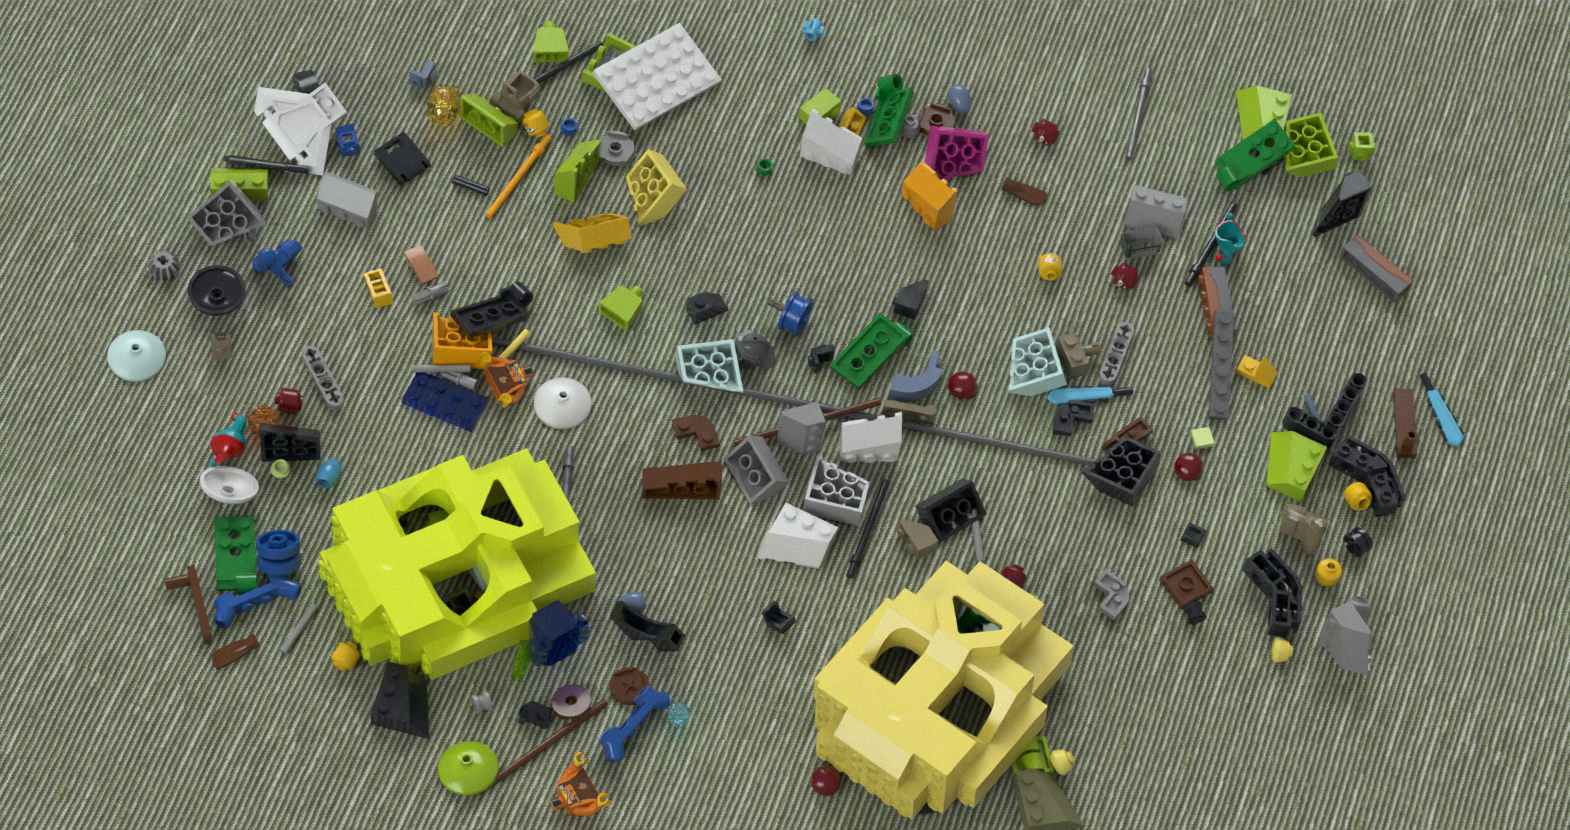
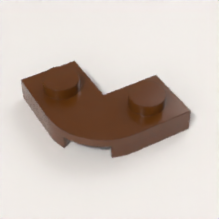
M689 415L672 419V426L677 439L696 435L701 451L720 447L715 427L708 418L701 415Z

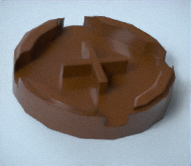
M624 667L614 673L610 681V693L620 704L627 706L637 705L633 699L643 688L649 685V679L644 672L636 670L634 667Z

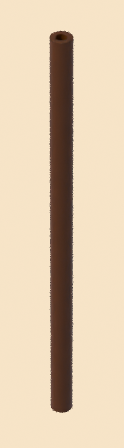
M879 398L825 413L823 416L825 421L879 406L881 401ZM779 427L753 434V436H760L763 439L777 436ZM746 437L733 440L735 447Z
M602 699L592 706L584 717L571 721L498 773L496 780L488 789L478 794L482 795L594 716L608 706V702Z

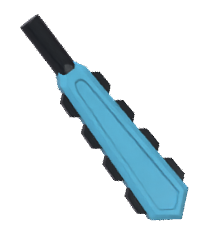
M1427 373L1420 374V378L1428 392V405L1433 408L1431 412L1437 418L1438 428L1442 429L1441 435L1444 441L1459 447L1464 439L1463 430L1457 426V420L1455 416L1451 415L1449 405L1444 403L1445 398L1434 389Z
M1098 385L1095 388L1092 386H1084V388L1079 386L1066 388L1062 386L1052 389L1047 399L1055 406H1062L1070 400L1094 403L1096 400L1104 402L1114 396L1133 395V388L1112 389L1104 385Z

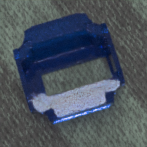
M559 599L534 612L529 619L530 659L537 667L540 665L552 666L574 654L578 648L577 644L580 645L588 640L589 625L584 615L572 614Z

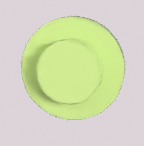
M276 460L271 466V473L276 478L282 479L290 474V465L285 460Z

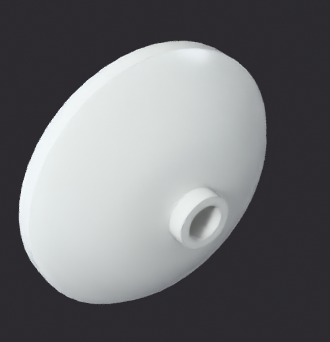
M555 378L545 382L537 390L534 397V409L538 418L544 424L556 429H570L582 424L591 411L592 401L588 390L580 382L570 378Z
M211 467L200 476V487L212 499L226 504L248 502L256 497L259 490V484L251 474L235 467Z

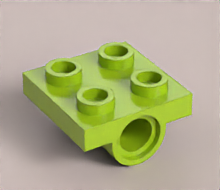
M1045 735L1034 736L1028 742L1022 753L1011 764L1013 776L1016 771L1038 769L1052 775L1054 774V767L1050 759Z

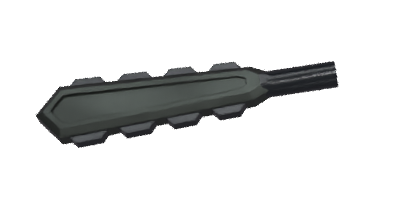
M235 155L223 157V161L234 165L309 174V167Z

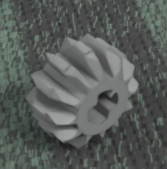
M166 248L163 252L157 249L156 254L151 253L150 259L147 261L148 272L153 274L154 279L160 277L161 281L164 278L170 281L171 276L176 277L177 271L180 269L178 256H175L173 251L168 253Z

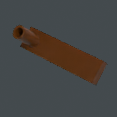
M1394 388L1396 455L1400 458H1416V439L1418 434L1415 430L1413 389Z
M195 565L187 566V574L164 579L166 589L191 587L204 645L212 643V635Z

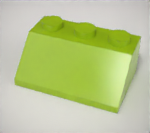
M475 93L463 94L461 96L460 118L501 147H504L517 134L518 123L515 119L502 113L498 107L489 104L485 98L479 97Z
M212 168L210 174L211 196L232 179L250 201H268L269 169Z

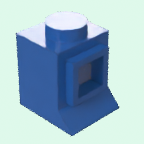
M349 124L336 127V142L341 156H353L360 153V144L354 125Z

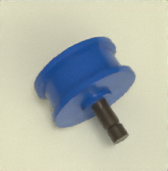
M795 291L786 305L772 298L769 299L767 305L782 311L778 329L789 330L793 332V336L797 337L809 321L814 299L809 298L807 300L801 297L799 292Z

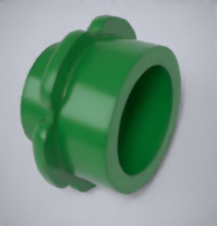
M767 158L760 159L756 164L757 173L763 176H768L774 171L771 160Z

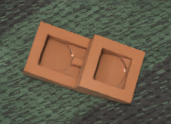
M421 245L404 252L411 270H414L421 285L439 277L433 263Z

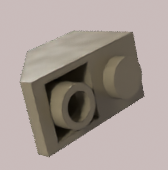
M905 519L898 521L897 534L900 539L905 541L908 552L911 555L913 554L916 560L937 550L939 541L929 526Z

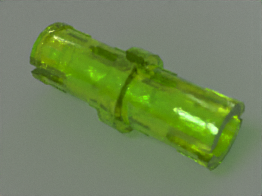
M524 640L519 641L517 655L513 659L514 668L511 674L513 680L517 681V677H519L518 680L522 681L524 678L532 643L526 640L525 644Z

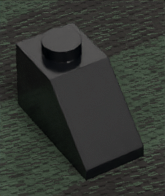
M925 279L902 287L899 295L895 294L892 304L895 305L893 313L915 320L927 291L929 280Z
M702 292L687 299L686 311L695 325L729 310L720 294Z

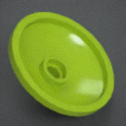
M475 741L460 742L449 747L442 754L438 763V775L441 783L449 791L459 795H474L485 791L494 783L499 771L498 759L493 750L485 744Z

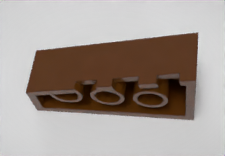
M722 461L643 469L642 498L720 500Z

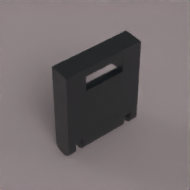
M405 132L400 133L374 150V156L400 186L405 183L403 178L406 182H409L424 172L425 167L427 169L431 167L429 160ZM398 144L399 147L388 154L387 150Z

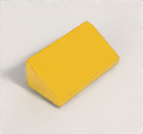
M852 107L844 113L839 128L845 127L859 136L867 117Z

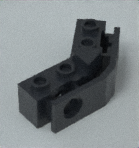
M1349 436L1347 443L1340 440L1332 453L1328 465L1367 486L1372 494L1371 507L1375 517L1394 514L1396 507H1401L1405 494L1393 462L1384 453L1352 436ZM1357 446H1360V447H1361V449H1360L1361 451L1357 450L1356 447H1357Z
M1272 548L1268 551L1267 555L1260 549L1246 559L1242 571L1269 598L1267 635L1287 637L1290 629H1293V633H1297L1301 624L1303 587L1296 573ZM1284 582L1288 585L1291 592L1287 591Z

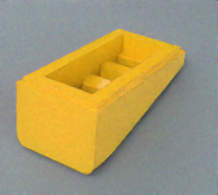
M382 269L364 273V279L375 308L392 304V293Z

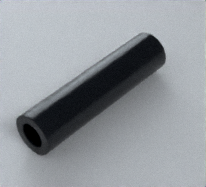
M456 174L452 179L453 184L484 196H487L489 193V187Z

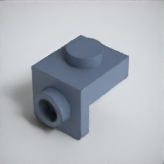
M428 60L421 73L411 70L409 72V82L416 87L426 89L430 81H434L437 75L435 62Z

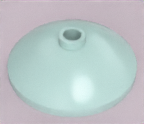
M142 330L128 331L115 338L109 346L107 354L108 364L113 373L121 379L131 382L145 381L157 375L163 368L166 360L165 347L162 341L150 332Z

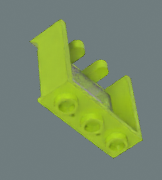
M607 33L604 46H599L596 58L590 60L588 70H583L581 83H588L606 92L593 75V70L636 46Z

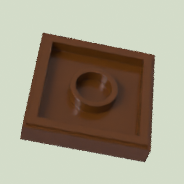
M1192 559L1159 578L1181 609L1187 604L1209 595L1214 590Z

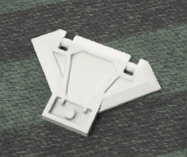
M326 83L310 94L258 87L254 112L257 116L263 114L266 117V120L262 123L290 161L295 158L298 162L297 165L309 167V174L323 176L332 124L348 114ZM272 107H273V108L275 109V111H276V112L273 113V114H272V113L270 112V110H269V109L272 108ZM304 151H305V152L307 153V155H308V157H306L305 159H304V157L302 156V153H303Z

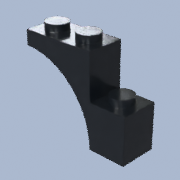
M623 601L616 602L609 617L631 640H649L660 652L678 651L685 637V634L675 624L650 619L636 612Z

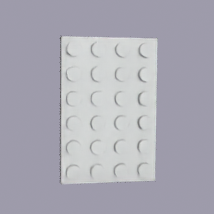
M680 23L601 65L592 72L634 131L716 86L722 80Z

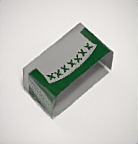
M1148 227L1121 233L1120 246L1125 259L1129 260L1159 254L1163 239L1157 227ZM1145 242H1150L1153 244V246L1142 248V245ZM1132 245L1136 249H1129L1127 246Z

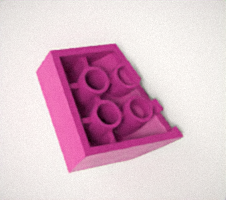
M930 126L925 164L937 173L940 180L982 172L989 135L978 130Z

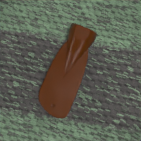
M1006 177L1001 190L1011 192L1016 197L1033 205H1041L1047 198L1046 192L1024 183L1014 182Z
M254 633L246 639L235 641L216 650L212 656L214 667L216 669L223 668L240 659L250 650L259 648L260 645Z

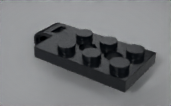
M514 282L510 287L500 289L499 296L451 310L450 317L470 338L527 321L528 314L522 308L532 302L533 293L522 282Z

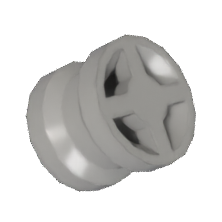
M487 691L482 692L481 695H471L472 705L476 714H480L483 710H493Z

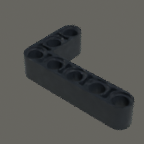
M1361 373L1351 375L1325 422L1298 407H1290L1282 420V426L1288 431L1296 432L1329 449L1367 383L1366 377Z

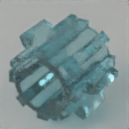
M674 702V705H669L668 724H673V727L683 728V724H688L689 706H684V702Z

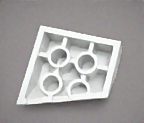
M813 108L803 133L800 156L820 163L825 167L838 170L840 173L851 175L860 157L863 138L845 127H837L832 123V119L828 117L826 119L817 115L818 111Z

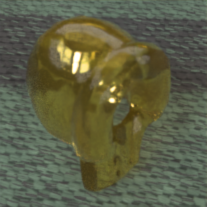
M437 85L430 94L427 102V117L435 126L449 127L458 121L460 117V92L458 87Z

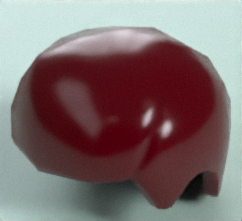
M960 371L949 378L948 390L957 399H972L977 394L978 385L972 374Z
M1190 452L1181 454L1174 463L1175 474L1185 481L1197 480L1203 473L1202 460L1196 454Z
M821 766L813 772L811 786L817 794L830 796L839 790L841 776L834 767Z

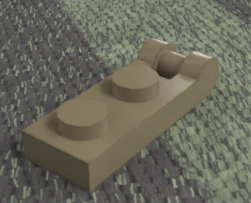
M885 400L882 415L895 417V413L902 412V419L933 424L936 419L937 408L934 405L923 407L914 403L907 404L896 400Z

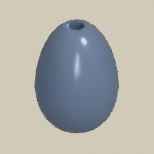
M961 84L952 86L948 90L950 104L957 112L961 114L968 113L971 109V97L968 90Z
M638 591L629 592L617 600L623 601L638 613L643 612L647 607L643 594Z

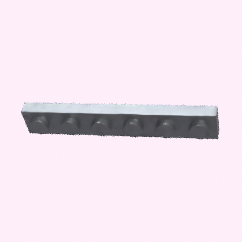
M1216 309L1214 312L1209 402L1210 419H1229L1234 311Z

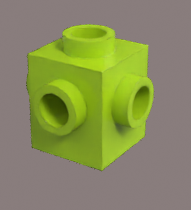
M1354 132L1351 142H1348V152L1351 153L1352 160H1370L1372 153L1375 152V142H1373L1372 133Z

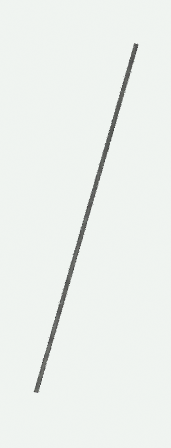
M492 337L493 345L508 347L513 342L512 340ZM522 343L517 348V350L684 383L679 374ZM695 385L798 407L815 403L743 388V393ZM819 403L822 412L828 413L842 409L841 407ZM859 411L845 416L873 421L881 415ZM902 420V428L1088 466H1092L1095 460H1097Z

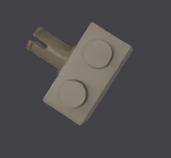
M1076 332L1058 336L1056 349L1068 379L1086 375L1089 366L1087 356L1101 353L1099 343L1095 342L1083 346Z

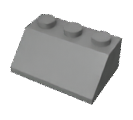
M325 171L316 198L317 209L323 213L332 214L340 220H347L358 227L368 229L378 212L377 191Z
M1134 184L1124 226L1136 230L1157 227L1161 236L1177 240L1188 198Z
M815 402L781 411L777 442L800 454H813L821 450L825 419L819 403Z
M748 435L723 458L750 505L776 495L789 483L763 437Z

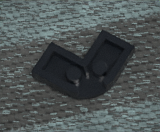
M1070 400L1068 403L1057 408L1052 434L1071 437L1074 421L1092 424L1095 404Z

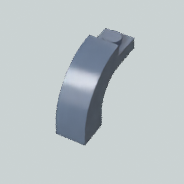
M932 350L928 367L921 375L907 377L894 373L888 399L912 402L930 395L937 388L942 376L943 369L940 368L942 359H938L940 351Z

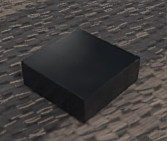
M1189 522L1180 540L1198 548L1206 530Z

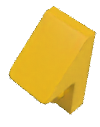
M1244 355L1236 370V373L1269 389L1278 374L1265 356L1259 362Z

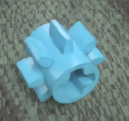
M813 18L810 22H804L802 33H804L806 39L815 41L817 37L822 39L825 27L820 20Z

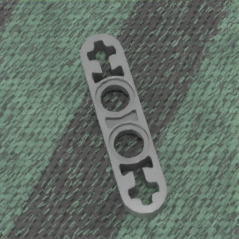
M1122 322L1118 325L1102 365L1099 381L1105 386L1114 384L1134 333V327L1129 322ZM1124 329L1128 330L1125 338L1121 337ZM1121 343L1124 345V349L1119 350L1115 348L1114 344ZM1116 358L1119 363L1111 364L1109 359ZM1108 369L1111 370L1109 379L1105 378Z
M315 346L305 347L302 352L303 362L327 407L335 411L341 409L344 404L343 394L319 349ZM309 353L314 355L315 362H313L312 358L308 356ZM322 367L324 372L317 374L314 372V369ZM325 382H330L332 384V387L329 389H324L322 387V384ZM331 394H333L335 400H338V403L332 401Z

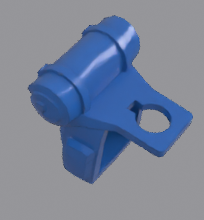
M286 240L280 243L275 251L272 249H261L257 254L258 256L252 260V268L259 274L268 270L272 271L289 288L294 280L283 267L294 259L303 247L296 240Z

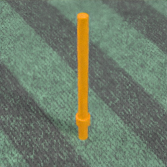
M546 134L533 147L530 156L486 212V217L489 219L493 217L537 157L544 153L545 147L552 139L550 135Z

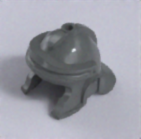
M744 331L736 338L734 344L736 353L743 358V360L738 361L739 369H750L751 367L759 366L765 370L772 367L775 360L774 348L757 331Z

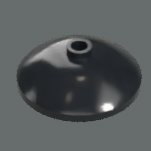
M211 265L200 269L192 276L188 284V297L191 304L198 311L211 316H221L233 312L241 305L246 293L245 283L241 275L234 269L223 265Z

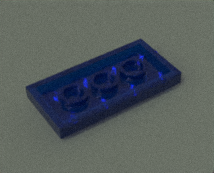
M426 372L415 374L401 399V403L470 432H472L488 402L487 397Z

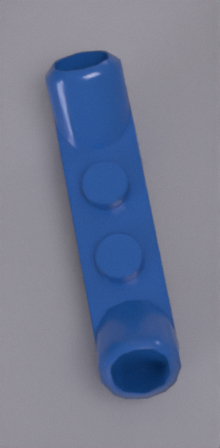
M287 574L269 575V584L235 598L232 592H228L215 599L213 604L217 609L214 621L221 628H229L236 614L250 611L259 604H267L279 596L296 600L299 597L301 585L299 582L289 579Z
M647 685L633 699L638 707L619 728L616 726L608 728L598 740L605 748L607 761L616 762L625 758V738H630L635 733L637 724H642L648 718L647 713L650 709H667L669 707L670 696L667 692H656L650 685Z

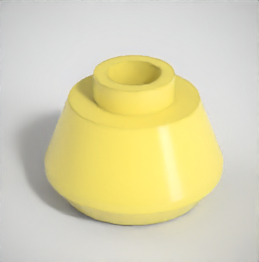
M1279 636L1274 638L1271 651L1272 661L1280 663L1287 661L1288 657H1292L1293 646L1290 645V642Z
M1065 749L1053 750L1050 754L1051 762L1059 775L1065 776L1073 768L1075 759L1070 751L1067 752Z

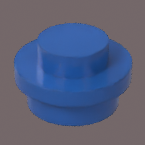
M862 98L857 103L856 108L863 115L867 116L874 112L875 105L871 99Z
M566 118L560 125L561 132L566 136L575 135L579 129L578 123L572 118Z

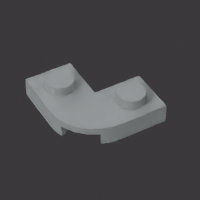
M1105 568L1093 586L1108 595L1099 606V611L1115 621L1128 604L1129 592L1126 588L1127 584Z

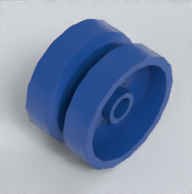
M272 530L261 534L257 538L258 568L263 573L285 575L295 572L300 568L302 564L299 551L300 538L295 532Z

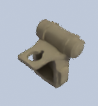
M520 70L508 78L507 81H504L502 83L503 90L493 93L489 100L492 106L498 107L502 113L515 119L518 124L522 123L524 114L527 113L524 110L525 107L538 97L541 88L537 81Z
M1288 504L1283 514L1279 531L1303 541L1302 550L1310 556L1315 555L1320 548L1321 539L1328 525V521L1319 516L1322 507L1319 506L1315 515L1304 507Z

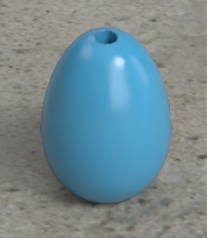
M329 459L320 466L316 474V480L321 487L332 488L338 483L341 476L340 462L336 459Z

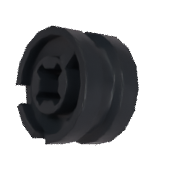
M1355 527L1343 537V542L1347 543L1345 547L1351 554L1355 553V557L1359 558L1373 548L1371 537L1361 527Z

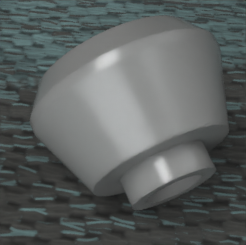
M907 114L900 135L912 138L918 135L920 124L915 115Z

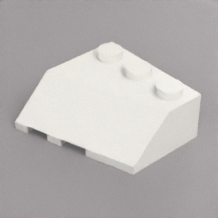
M902 412L895 413V417L885 418V415L878 416V419L873 421L860 419L843 422L839 437L840 462L854 463L856 461H865L872 463L875 461H898L902 442Z
M785 503L768 532L758 559L776 560L775 562L781 563L783 561L793 562L795 565L819 569L836 539L838 527Z

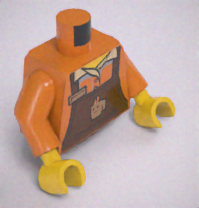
M487 352L479 355L478 358L483 360L480 366L488 365L485 368L484 375L499 405L504 403L502 407L506 408L508 405L518 403L525 393L526 378L533 376L531 367L527 365L520 368L516 360L510 361L505 358L492 357Z
M583 752L575 754V762L569 765L558 781L556 791L558 796L550 800L554 811L565 807L567 813L571 816L590 817L601 810L603 805L609 807L612 804L611 800L604 802L605 798L609 797V794L604 792L599 794L584 767H580V765H586L589 762V758H584L581 762L580 758L584 754Z

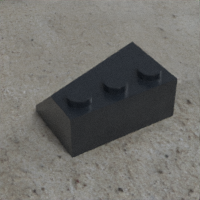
M1360 170L1346 174L1320 210L1313 231L1314 237L1361 217L1372 186Z
M260 423L262 462H275L280 459L285 461L321 460L320 430Z
M1126 436L1110 448L1109 452L1102 458L1099 457L1095 460L1092 466L1085 468L1082 474L1099 492L1133 507L1159 465L1160 451Z
M388 661L371 711V724L429 739L427 680L408 666Z

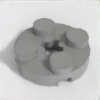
M620 131L608 132V135L600 137L599 160L612 166H626L634 154V143L628 138V135ZM614 146H618L619 150L613 151L611 148H614Z

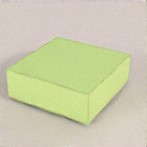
M1209 427L1191 430L1190 435L1195 450L1214 446V440Z

